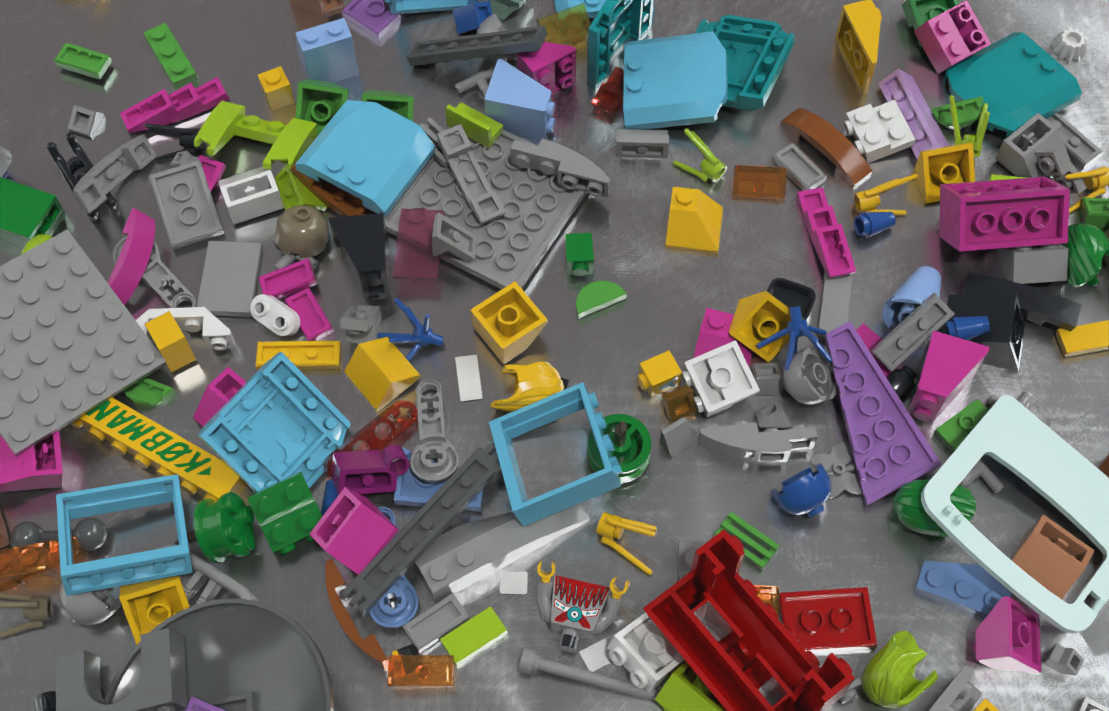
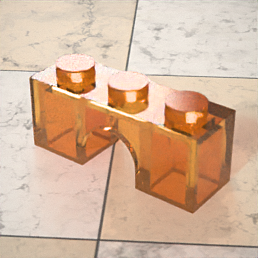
M72 537L74 564L86 562V550L81 548L76 537ZM59 540L0 550V592L27 587V579L36 576L53 577L57 582L62 581Z

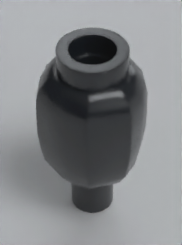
M908 366L894 369L886 376L901 401L913 390L914 379L917 377L916 373Z

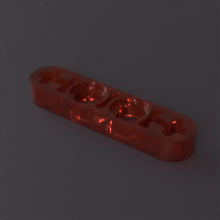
M405 400L394 402L327 456L323 463L325 474L332 478L333 453L351 452L357 441H364L367 450L380 451L416 421L418 416L416 406L412 402ZM401 407L409 409L406 412L407 419L398 418L394 423L388 419V416L393 419L397 418L401 414L399 410ZM380 423H385L389 430L387 436L383 439H379L375 434L376 426Z

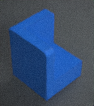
M489 1L476 2L452 10L459 34L478 29L479 25L492 15Z

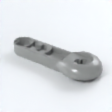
M127 236L122 238L114 248L113 260L115 264ZM154 241L148 264L141 279L168 308H178V305L183 301H190L192 307H197L194 296L161 262L159 249ZM164 286L173 287L176 296L173 298L168 290H164Z
M427 379L420 382L416 388L420 440L411 455L410 465L413 473L419 479L428 483H439L450 478L458 469L459 456L457 450L446 437L441 385L436 380ZM429 389L437 392L432 397L422 395L424 391ZM428 407H433L434 417H428ZM438 458V462L432 463L431 459Z

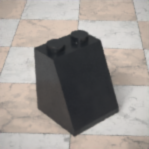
M384 214L329 217L336 251L364 299L380 300L384 297H391L389 239Z
M949 294L947 306L954 312L952 317L986 315L988 318L990 332L968 340L989 347V352L982 364L1019 371L1025 321L1017 294ZM945 324L938 332L947 334Z

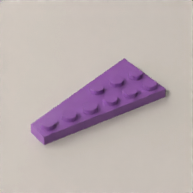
M851 321L826 333L825 342L828 354L832 358V371L866 508L899 490L903 484L923 477L939 468L942 464Z

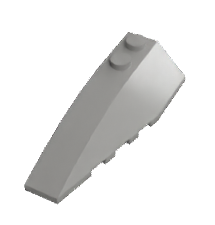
M580 503L524 527L513 511L462 524L440 535L415 561L414 566L435 604H437L450 594L461 591L590 521V517Z

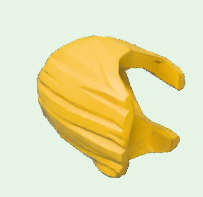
M536 362L529 365H505L501 373L513 377L515 382L513 395L508 399L493 401L490 409L513 412L563 391L564 384L559 372L548 362Z

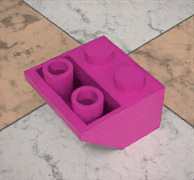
M967 0L928 20L914 30L937 74L991 44Z
M543 42L540 49L535 52L517 53V69L549 89L552 95L563 88L570 87L576 82V49L574 46Z
M227 367L207 386L193 419L200 426L204 427L242 388L246 381Z
M344 487L309 535L327 553L359 575L392 540L399 529L367 497Z

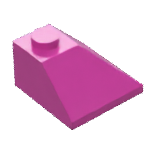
M706 308L693 358L736 340L749 367L753 351L729 334L728 331L734 314Z
M1009 596L1002 597L975 630L976 642L973 648L976 661L992 669L1041 673L1039 614Z

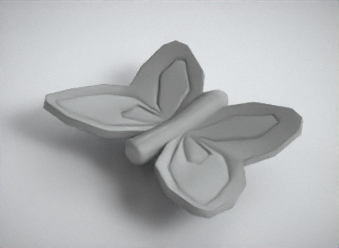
M847 442L835 445L831 449L830 454L820 453L810 458L811 463L815 466L818 463H822L831 481V493L828 499L838 496L844 490L850 494H862L858 475L849 473L854 471V465L846 466L851 461L852 454Z

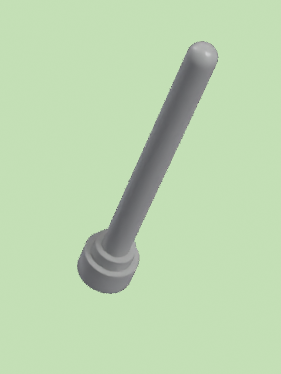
M524 647L518 669L519 672L531 674V671L537 673L540 670L655 701L654 699L661 691L655 688L648 693L645 688H637L630 681L541 658L542 655L537 654L536 650Z

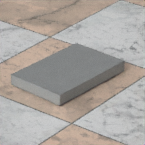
M200 160L148 175L172 249L224 234Z
M208 241L197 307H205L214 316L252 317L250 305L256 294L263 251L262 243Z

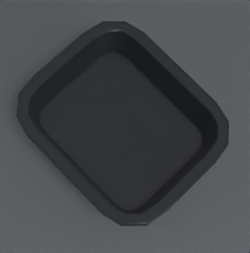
M776 278L772 280L767 292L788 308L800 306L803 319H807L810 315L816 298L813 289L784 278Z

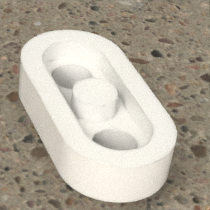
M265 294L258 295L252 300L250 305L252 316L268 329L280 336H291L298 331L300 327L299 315L272 295ZM262 304L264 305V310H263V312H261V305H262ZM282 318H283L284 321H285L283 327L281 326V319H282Z

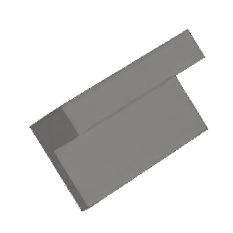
M617 129L616 157H668V130Z

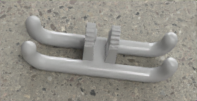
M165 544L158 549L177 546V544ZM190 552L192 569L196 572L184 588L188 601L192 600L208 579L209 582L196 604L213 600L221 588L240 599L257 601L256 596L246 586Z

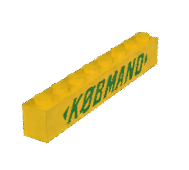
M114 398L107 400L70 423L77 429H80L81 426L88 429V433L100 442L105 439L112 443L110 446L122 455L126 453L134 456L133 459L142 467L148 468L151 466L157 469L156 473L161 477L178 474L179 482L181 483L180 487L191 495L195 493L200 494L204 497L203 500L209 498L216 501L219 500L222 494L233 492L240 496L247 486L223 460Z

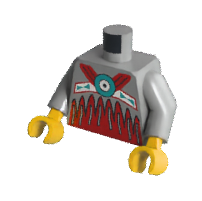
M540 560L537 572L542 578L538 580L537 601L543 618L551 623V631L561 633L558 647L567 652H576L579 638L592 640L595 633H602L616 620L623 601L621 595L629 589L630 581H626L624 589L617 588L615 584L618 575L611 580L610 587L557 575L554 576L553 581L551 577L555 573V562L552 560V570L545 572L541 569L542 560Z

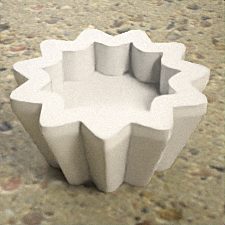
M1070 28L1062 31L1051 43L1054 47L1052 52L1058 54V59H1065L1068 63L1072 60L1078 62L1080 57L1086 56L1087 38L1078 29L1073 30Z

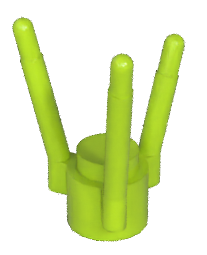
M951 95L949 101L955 136L954 145L971 142L973 143L974 157H980L982 141L990 113L987 111L988 104H983L976 135L964 134V139H961L955 98Z
M685 129L684 133L706 157L700 164L702 172L676 160L673 161V165L699 177L703 182H707L708 179L716 182L723 176L727 166L711 152L694 131L690 132L689 129Z

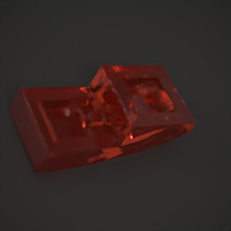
M619 67L614 68L606 84L602 83L591 102V106L612 116L623 105L624 96L623 69Z

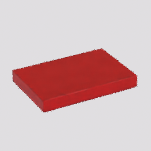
M868 587L778 593L780 621L784 627L789 626L799 638L798 643L805 651L809 650L815 653L875 649L878 646Z

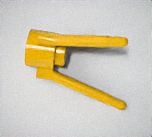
M1104 166L1086 172L1067 174L1065 179L1084 178L1086 188L1094 190V192L1084 198H1095L1105 194V188L1109 187V168ZM1081 200L1069 208V214L1081 207Z
M913 174L901 179L897 178L872 189L854 193V203L859 213L891 211L895 216L906 215L907 212L905 210L876 209V206H880L879 193L917 179L918 175Z
M604 512L596 529V533L603 536L601 543L611 546L639 569L651 575L652 570L617 544L614 538L620 539L625 529L654 537V531L657 530V527Z

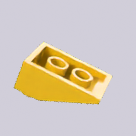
M872 0L843 5L835 36L837 44L863 95L868 93L876 67L880 23L882 20L879 8L875 7Z

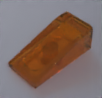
M389 656L388 687L393 690L454 687V656Z

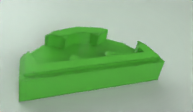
M983 96L955 103L959 129L971 125L979 118L984 104ZM950 104L931 108L935 120L941 126L953 129Z
M600 280L586 285L577 295L576 313L578 319L626 299L627 293L621 286L610 281Z
M147 377L124 390L129 401L137 406L146 408L159 406L167 402L176 393L173 388Z

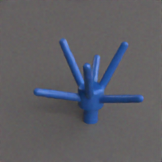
M398 298L394 302L414 324L413 333L377 334L378 338L388 337L390 343H415L406 356L409 362L421 346L427 347L429 344L441 346L443 343V336L434 334L432 328H429L430 315H425L424 324L422 325L411 309L406 307Z
M800 306L789 308L791 321L787 322L788 327L757 343V347L762 348L789 333L790 341L785 365L786 371L789 369L793 355L797 353L798 337L800 336L808 337L827 362H832L831 356L819 343V339L811 333L826 335L827 331L807 325V319H802Z

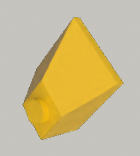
M673 186L665 248L718 254L723 207L699 189Z
M180 576L120 587L119 598L136 645L141 641L140 635L151 632L167 618L190 607Z

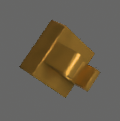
M688 384L682 387L678 386L671 392L662 393L667 418L672 423L697 412L693 390Z

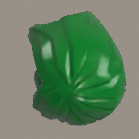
M1087 223L1069 225L1068 243L1061 244L1068 248L1067 281L1074 287L1082 286L1086 282L1090 286L1099 285L1096 275L1101 270L1104 254L1109 258V239L1101 229Z
M929 479L913 480L903 484L893 498L894 512L901 524L918 533L940 538L947 537L948 535L926 513L921 502V492ZM958 485L951 493L950 501L970 521L976 511L975 498L969 489Z

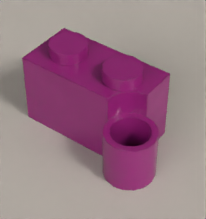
M395 444L387 446L382 451V454H380L379 450L333 453L332 481L338 495L344 487L359 494L396 491L397 476L403 475L409 469V460L402 447Z

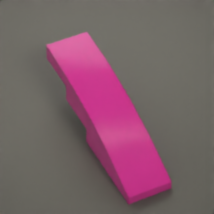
M216 77L196 89L192 83L171 94H168L163 89L124 110L120 115L129 133L148 130L149 128L145 127L146 123L167 125L207 111L217 106L221 101H227L230 98L222 82Z
M823 187L797 192L796 198L803 220L829 279L856 274L857 271L842 224H838L832 205H828Z

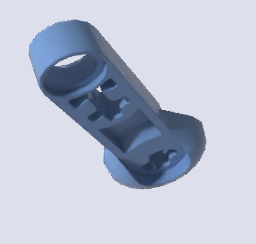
M378 507L397 527L393 511L387 507ZM404 574L369 611L370 616L378 625L385 628H399L414 618L418 610L419 599L415 589ZM396 598L397 602H401V604L397 603V608L395 609L385 605L386 602L390 603L389 599Z

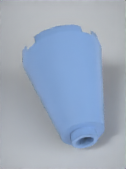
M929 266L917 268L887 300L883 307L882 318L888 328L890 326L896 328L931 294L935 293L940 298L941 275L936 269Z

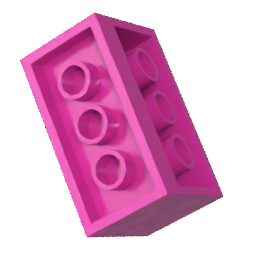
M1047 177L940 184L939 237L958 251L1068 243L1070 189Z

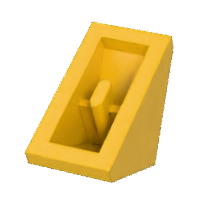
M170 311L144 323L171 373L196 360L185 336Z

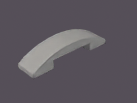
M461 124L437 133V138L453 176L480 223L484 224L505 215L506 211L495 190L492 191L472 152V145Z
M145 134L137 136L107 155L77 183L73 192L86 213H91L107 199L106 194L135 170L143 169L157 157Z

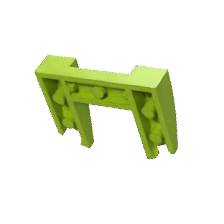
M221 101L205 120L194 139V146L198 147L205 142L207 145H210L207 147V154L214 156L234 135L273 144L263 161V169H271V165L275 161H280L281 163H288V170H291V167L317 138V123L292 118L287 125H284L280 121H267L255 115L246 116L245 106Z

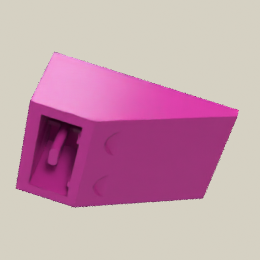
M59 431L18 456L13 454L0 436V492L61 487L63 471Z

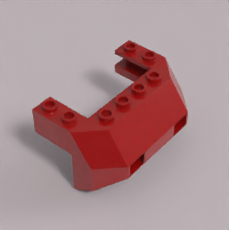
M725 529L695 551L691 570L687 575L642 608L727 711H827L845 694L855 679L850 665L843 658H837L833 652L827 656L820 668V662L811 651H805L798 643L799 638L789 626L784 627L777 619L778 614L769 603L766 602L764 604L757 596L758 592L755 586L748 579L744 580L738 574L745 555L744 547L735 535L730 536ZM704 619L705 622L710 626V628L721 639L719 642L701 623V620ZM759 688H762L775 703L773 706L758 690Z

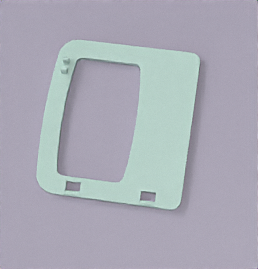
M1009 395L1000 397L924 486L921 492L922 505L926 513L948 536L1011 593L1059 630L1071 634L1080 633L1092 624L1098 615L1097 613L1109 599V478L1015 398ZM983 455L991 456L1030 485L1078 527L1102 552L1103 561L1072 604L1064 602L1011 561L951 503V493ZM1088 594L1097 600L1092 608L1083 602Z

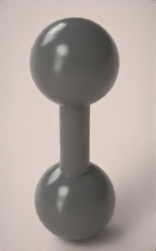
M92 517L79 521L75 528L71 529L72 541L79 548L86 551H93L102 547L108 536L106 525L101 520ZM22 522L15 526L10 534L12 548L22 555H31L38 552L44 543L59 542L58 530L43 531L34 522Z

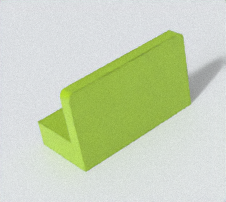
M462 102L456 108L450 104L445 107L448 127L452 128L461 124L467 137L487 148H490L504 131L503 124Z
M288 163L274 177L285 210L297 205H307L321 211L326 210L327 205L305 187L291 170H288Z

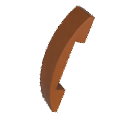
M798 108L781 121V125L798 140L804 137L836 165L835 172L853 188L872 174V169L856 147L838 129L820 116L806 109Z
M295 164L291 167V171L301 183L340 216L377 214L364 207L362 200L322 178L317 182L297 171Z
M333 559L327 560L325 569L327 593L341 629L361 655L377 667L385 671L391 668L389 661L375 635L371 634L362 639L339 598L341 593L347 588V585Z

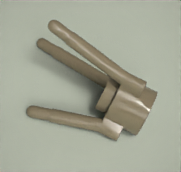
M0 592V599L24 601L0 602V608L23 609L24 619H30L31 621L0 632V639L32 628L44 627V621L51 620L53 604L50 596Z

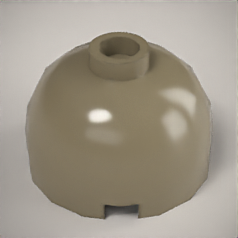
M292 206L285 210L277 220L276 243L285 254L290 256L291 252L299 254V258L316 256L324 251L329 240V227L326 218L320 211L311 206Z

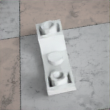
M205 307L148 309L135 320L153 345L154 341L144 323L170 311L181 331L198 332L203 330L202 337L208 349L221 351L227 348H236V342L231 330Z

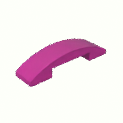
M132 208L122 231L123 234L127 235L126 241L108 280L109 286L124 306L134 293L144 274L155 237V220Z

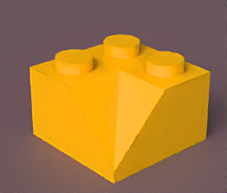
M516 281L470 309L473 328L503 364L524 352L548 323V319Z

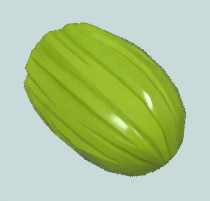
M906 630L898 631L871 658L864 668L861 688L872 702L880 706L896 709L909 704L924 690L931 687L937 681L938 674L934 670L923 681L915 679V667L927 654L923 649H919L912 633Z

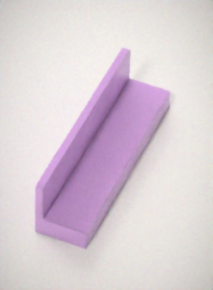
M898 68L878 83L887 102L895 100L915 138V145L911 146V149L917 160L921 151L949 146L911 75Z

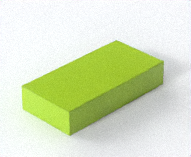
M490 606L442 637L440 642L456 667H458L508 634V632Z

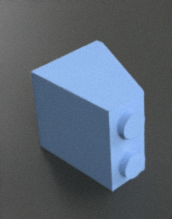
M345 18L295 32L297 52L308 79L335 83L359 75L353 39Z
M498 59L484 98L485 115L503 124V130L518 137L541 141L542 138L547 139L548 133H553L555 118H552L555 102H551V91L506 61Z

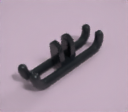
M67 133L65 139L75 155L74 157H71L66 162L54 142H49L46 148L73 192L80 179L94 166L75 134ZM109 191L106 194L107 199L104 203L110 211H116L119 207L118 202ZM94 209L91 213H86L91 221H97L100 217L97 209Z

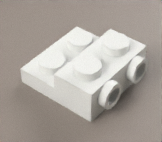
M895 100L874 108L870 103L846 113L847 121H844L845 130L849 136L853 135L855 139L854 146L863 155L867 163L915 145V138Z
M736 340L684 362L683 382L685 385L688 384L689 387L692 386L696 394L694 397L696 409L699 413L704 411L706 418L760 392Z
M646 612L614 635L607 647L613 663L618 666L623 665L631 673L632 683L637 688H645L648 693L669 678L672 672L685 662V659Z

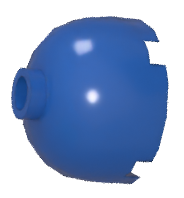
M822 463L816 464L818 470L814 472L809 467L782 482L784 487L779 492L776 487L770 491L784 511L793 515L807 513L809 517H812L824 510L822 504L830 496L831 481Z

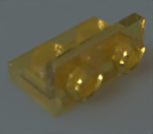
M584 3L536 20L537 25L544 26L547 31L544 42L562 45L568 41L577 43L585 40V35L589 34L590 21Z

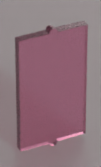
M424 207L421 209L401 208L393 279L413 280V282L418 280H438L440 255L433 256L432 234L435 214L440 213L445 216V211L426 210Z

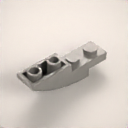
M543 138L539 146L513 141L511 146L512 164L521 168L535 169L548 175H558V185L567 189H576L593 196L608 198L610 178L583 155L566 146Z
M738 421L732 425L720 426L719 424H710L700 428L698 445L714 453L738 460L776 463L788 462L790 453L793 450L814 448L818 436L815 426L797 425L787 430L769 428L759 432L757 422Z

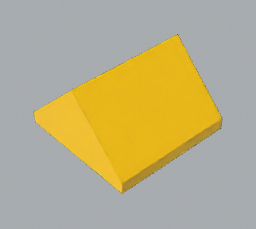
M964 143L920 152L913 174L918 175V178L915 180L924 203L940 201V184L975 182L973 143Z
M767 291L739 299L728 332L760 357L770 362L790 341L789 333L762 348H758L757 343L788 327L787 322L791 321L789 308Z
M388 337L358 344L344 370L345 374L377 412L421 377L396 346L389 342Z

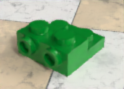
M906 0L902 4V8L909 28L914 27V29H917L928 20L959 4V1Z
M301 471L247 496L273 553L279 550L280 554H285L297 547L295 542L305 537L307 541L314 540L309 534L323 516Z

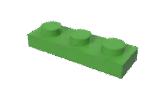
M166 23L143 32L146 41L175 89L198 79L195 70Z

